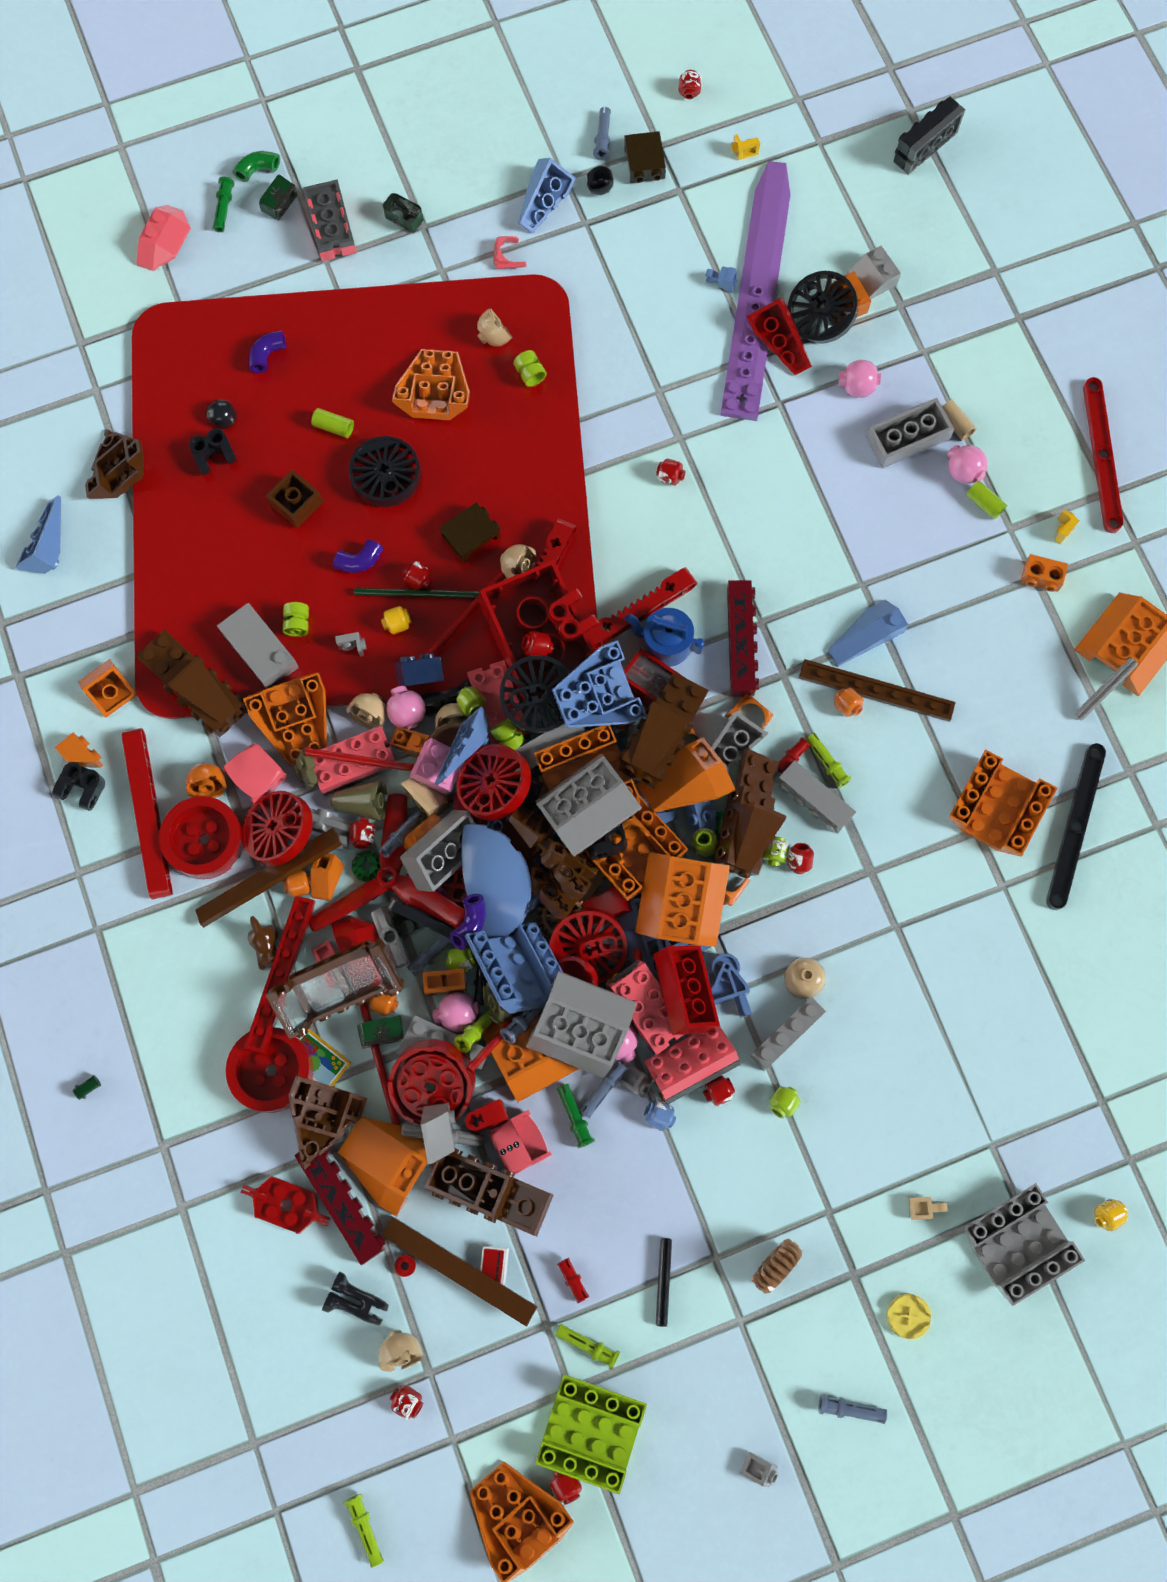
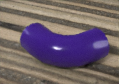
M283 331L265 334L255 341L250 349L248 359L251 372L263 373L267 371L269 354L277 350L286 349V339Z
M366 540L362 550L357 554H349L339 550L334 558L333 568L348 573L364 572L374 566L384 548L375 541Z
M471 894L463 899L465 908L464 920L457 929L450 933L452 944L459 950H463L469 945L465 938L466 934L480 932L483 928L486 910L484 898L481 894Z

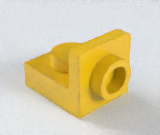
M736 134L731 143L733 154L736 153L738 160L759 155L760 141L757 137L741 142L738 134Z
M1065 509L1058 517V521L1062 524L1056 530L1058 534L1054 539L1059 544L1065 540L1080 521L1073 513Z

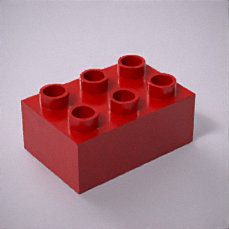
M554 560L481 589L479 592L478 602L508 669L518 660L528 657L524 650H522V641L524 636L531 631L546 633L550 636L551 642H553V651L547 656L561 662L570 673L594 652L586 633L573 641H565L560 637L558 630L548 618L551 604L568 594V590ZM570 606L569 611L575 620L581 622L575 606ZM560 608L553 610L554 615L557 617L564 615L563 610ZM570 625L564 627L567 634L575 632L574 628ZM538 661L532 662L537 681L541 663ZM525 663L520 667L532 682L528 663ZM545 663L542 682L553 665ZM516 669L510 674L527 685ZM556 669L552 674L551 678L549 679L547 685L554 681L556 678H558ZM536 690L532 696H538V699H540L543 693H539ZM520 695L522 702H524L523 696Z

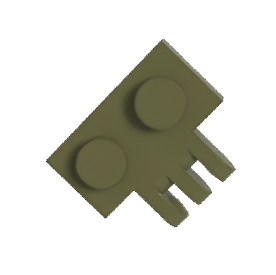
M302 749L293 766L295 776L299 777L300 782H304L306 789L311 791L317 782L314 772L316 765L313 757L305 756V749Z

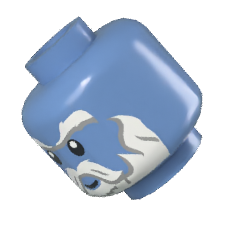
M662 1100L650 1101L644 1110L643 1116L646 1123L659 1131H664L668 1127L671 1128L676 1121L674 1108Z

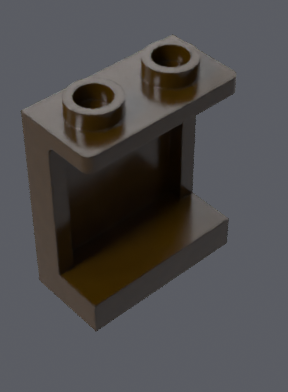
M660 131L624 135V150L627 154L630 183L665 179L666 165Z
M477 502L439 528L441 536L463 564L469 560V554L494 537L496 539L500 538L499 525L495 520H490L488 511L485 507H480Z

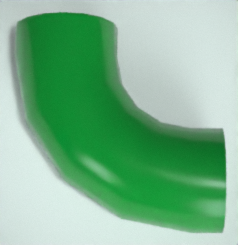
M263 150L251 152L241 158L232 170V173L239 180L248 182L252 174L258 170L265 169L275 172L280 164V155Z

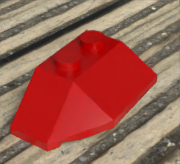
M351 915L331 923L334 938L340 952L365 940H371L373 943L375 940L380 939L375 924ZM372 955L366 958L362 956L344 964L356 993L380 983L383 979V975Z

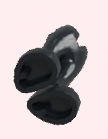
M465 680L457 687L422 695L421 697L426 707L425 716L437 715L443 706L457 703V699L444 701L457 698L463 688L471 687L470 681Z
M339 1271L331 1290L360 1301L362 1305H357L334 1292H330L322 1307V1311L329 1313L339 1309L365 1322L380 1325L383 1319L369 1311L372 1306L387 1311L389 1304L381 1298L353 1286L348 1282L346 1275Z

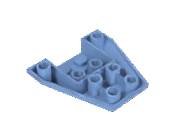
M618 640L599 647L552 689L566 728L630 724L646 717L640 697H633L620 663L625 658Z

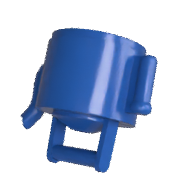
M675 608L659 609L648 617L644 626L640 624L636 616L632 614L625 615L624 619L631 624V632L643 639V649L669 667L682 663L691 651L696 654L702 653L705 642L701 638L694 639L693 623L688 615L681 610ZM669 628L673 629V631L669 633L665 629Z

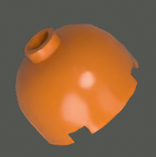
M201 763L194 766L187 774L186 791L191 797L207 796L217 798L224 794V789H227L224 772L217 765Z

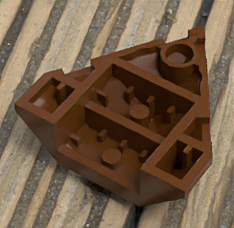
M108 429L105 430L104 436L106 438L103 444H100L91 468L94 471L90 479H87L85 484L87 498H118L123 493H126L134 483L142 479L144 476V457L140 440L132 439L117 432L113 433Z
M296 1075L289 1094V1101L303 1170L311 1165L310 1162L317 1155H322L335 1143L352 1123L355 1124L361 1118L367 1101L366 1097Z

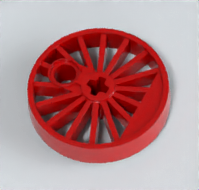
M491 744L476 750L462 765L457 778L458 798L461 804L479 819L488 821L502 819L513 813L525 800L531 783L530 767L526 759L519 752L506 745ZM478 762L481 763L485 773L476 767ZM472 770H475L481 776L470 775ZM519 778H520V782H519V783H517V782H511V780H515V779H519ZM468 780L475 781L473 783L467 784ZM507 787L517 788L515 794L508 791ZM505 793L511 797L508 802L504 798Z
M274 791L261 797L250 808L242 825L241 839L245 851L256 861L266 866H279L295 858L302 851L311 834L313 818L309 805L299 796L287 791ZM262 812L265 813L267 819L261 816ZM257 819L263 821L266 824H258ZM289 838L293 840V842L290 845L287 842V839Z
M580 908L571 911L564 920H559L555 925L549 943L557 961L573 954L572 957H580L587 962L591 960L592 966L596 970L599 984L606 982L614 974H617L627 957V939L620 923L609 913L597 908ZM582 915H589L587 935L580 917ZM593 915L599 916L601 918L592 933ZM577 918L581 933L569 920ZM605 920L611 922L609 926L599 932ZM565 924L573 932L574 935L566 931H563L560 928ZM617 928L619 933L615 934L613 929ZM560 936L570 941H561ZM606 938L613 939V942L610 944L603 943V940ZM622 939L623 945H618L617 940ZM585 945H589L591 949H587ZM614 951H620L621 955L620 957H617L611 953ZM601 956L616 964L611 968ZM594 958L605 968V973L599 974Z

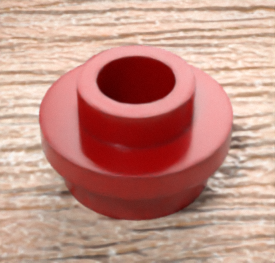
M410 1255L399 1256L394 1264L395 1271L402 1277L412 1275L416 1269L414 1258ZM404 1261L409 1264L407 1270H403L401 1267Z

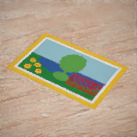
M308 1029V1033L301 1037V1041L309 1049L312 1056V1080L334 1086L352 1062Z

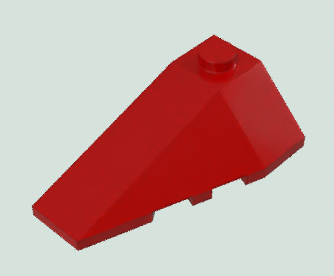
M779 298L746 316L756 336L780 358L794 375L812 367L783 298Z

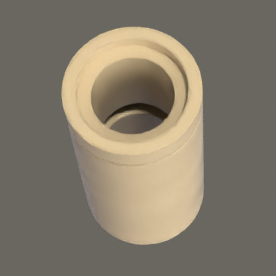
M953 400L948 401L942 406L954 428V432L961 441L967 439L976 431L975 425Z

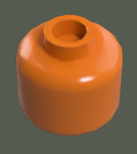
M843 688L834 697V706L846 717L857 716L863 710L864 700L852 688Z
M301 869L295 874L288 876L283 880L285 892L289 893L292 897L309 894L311 891V874L308 875L305 869Z
M383 994L379 997L372 996L367 999L369 1009L382 1016H387L390 1012L394 1013L399 1005V1001L396 1000L397 995L390 997V995Z

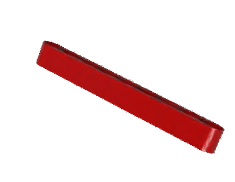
M143 728L122 732V742L147 889L151 900L173 895L168 861L165 859L159 843L161 820L146 735Z

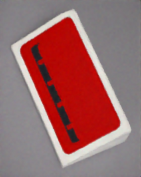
M483 1246L480 1270L503 1285L506 1282L509 1249Z

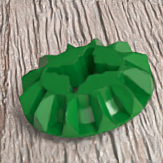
M364 850L361 853H357L356 857L352 860L351 869L358 880L367 882L377 878L381 864L379 854L373 850ZM366 858L370 864H374L369 867V873L365 868H361L362 865H365Z

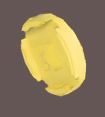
M902 1294L894 1298L889 1304L887 1320L891 1329L898 1336L906 1339H917L923 1336L930 1327L931 1311L927 1303L920 1297L912 1294Z

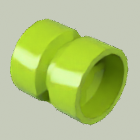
M533 350L519 354L513 362L518 373H521V378L527 387L539 384L547 375Z
M300 602L284 604L283 617L285 620H283V633L295 637L307 635L309 606Z
M509 719L502 721L490 730L495 740L500 741L499 744L506 745L514 750L526 743L523 734L517 731V726Z

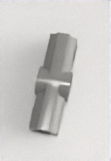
M311 809L313 818L312 829L314 831L324 833L334 828L338 835L348 837L349 827L353 822L336 817L322 809Z
M387 906L380 907L371 912V917L380 939L385 944V950L393 969L406 966L410 961L400 936L391 922L392 918ZM389 933L395 934V939L392 942L385 941V937Z

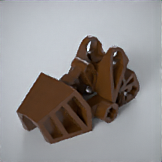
M520 805L500 831L511 839L510 843L516 851L522 853L531 878V894L538 892L539 898L555 918L564 920L572 911L575 903L580 901L587 893L592 883L588 879H593L598 872V868L588 856L577 854L574 857L563 844L553 841L550 837L554 832V828L547 818ZM540 849L543 850L541 862L550 869L549 875H546L534 860ZM586 862L590 863L593 868H589ZM545 891L550 892L552 896H549Z

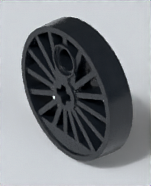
M818 271L807 275L799 281L790 294L787 307L793 321L795 318L806 316L795 324L799 335L810 342L822 344L833 342L850 330L857 317L858 299L853 285L845 276L834 271ZM820 279H827L824 292L822 291ZM832 279L838 280L830 292ZM843 283L848 286L836 295ZM817 289L814 295H809L811 290ZM852 292L853 297L840 300L845 295ZM799 295L809 301V303L796 302V299ZM853 303V309L840 307ZM794 307L807 308L806 310L793 313ZM836 312H838V313H845V314H848V315L845 316V317H842L841 315L837 314ZM831 316L835 317L836 319H838V320H840V321H838L837 323H835V321L833 320V318H832ZM827 318L829 319V321H830L831 324L833 325V326H831L830 328L828 327ZM810 322L805 331L802 332L800 328ZM817 323L814 337L810 336V332ZM822 323H824L825 331L820 334Z
M380 436L365 441L355 450L349 463V477L353 490L363 501L378 507H390L401 504L415 493L421 480V466L416 453L406 442L396 437ZM393 448L390 456L388 457L389 449ZM400 448L404 449V451L396 457ZM382 451H384V458H383V459H382L381 454H380V452H382ZM373 454H377L379 461L374 457ZM409 455H411V456L413 457V458L404 460V459H405L407 456H409ZM358 462V463L363 464V465H365V466H355V465H356V463ZM416 464V468H405ZM354 473H365L354 477ZM404 475H415V477L410 479ZM397 480L409 484L408 488L405 489ZM366 481L360 487L356 485L357 483ZM373 485L369 494H366L364 491ZM381 485L380 498L374 497ZM389 487H395L393 490H387Z
M528 656L515 662L506 671L500 685V703L506 717L518 728L532 733L548 732L560 727L565 722L563 719L560 721L549 706L551 705L560 711L558 704L551 700L556 699L550 688L556 683H560L570 674V671L561 662L548 656ZM537 661L541 662L538 681L532 662ZM528 663L532 682L520 667L521 665ZM545 663L553 665L542 682ZM516 669L527 685L510 674ZM556 669L558 678H556L554 681L547 685L549 679L551 678L552 674ZM508 679L521 688L515 689L504 686ZM536 690L539 693H543L540 699H538V696H532ZM504 692L511 693L509 699L504 700ZM515 694L522 695L524 702L521 704L515 703L513 696ZM506 704H510L514 710L509 712ZM528 706L521 720L518 722L512 715L517 713L523 707ZM534 706L531 727L523 725V722ZM538 707L544 728H535ZM544 708L555 721V725L548 727Z

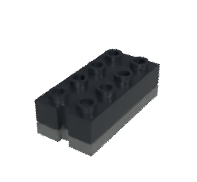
M951 96L945 101H940L932 112H927L920 122H915L907 133L901 134L898 139L899 143L895 150L893 162L908 175L958 133L966 109Z

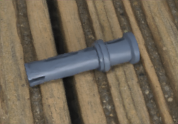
M604 107L600 108L598 134L594 139L596 147L593 150V155L600 160L606 159L609 156L608 145L610 144L608 131L611 110L608 107H605V113H603Z
M544 1007L525 1010L520 1016H515L506 1028L500 1030L502 1038L507 1043L514 1044L516 1042L515 1039L522 1032L525 1033L528 1030V1025L541 1014Z
M823 1393L820 1395L818 1412L821 1415L828 1413L837 1415V1418L848 1416L885 1424L887 1420V1409L847 1402L843 1397L836 1399L826 1397V1394Z

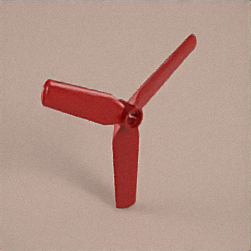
M393 793L388 795L381 847L389 839V835L396 832L407 820L408 797L404 794ZM402 845L397 847L389 858L382 855L385 851L380 853L381 869L377 874V878L365 882L313 915L309 921V927L313 932H316L375 900L386 890L395 892L403 902L455 928L462 924L465 917V909L436 891L417 890L411 877L400 875L403 865L400 857L405 853V848Z

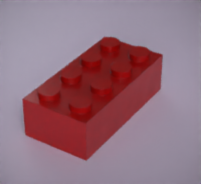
M667 946L653 954L672 1035L706 1033L720 1026L701 946Z

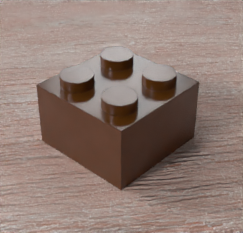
M293 469L266 495L270 506L296 528L323 503L320 492Z

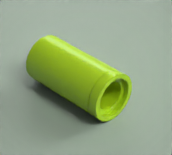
M317 408L312 416V426L345 438H349L353 431L354 421L320 408Z
M977 481L966 493L973 502L994 520L1008 506L981 481Z

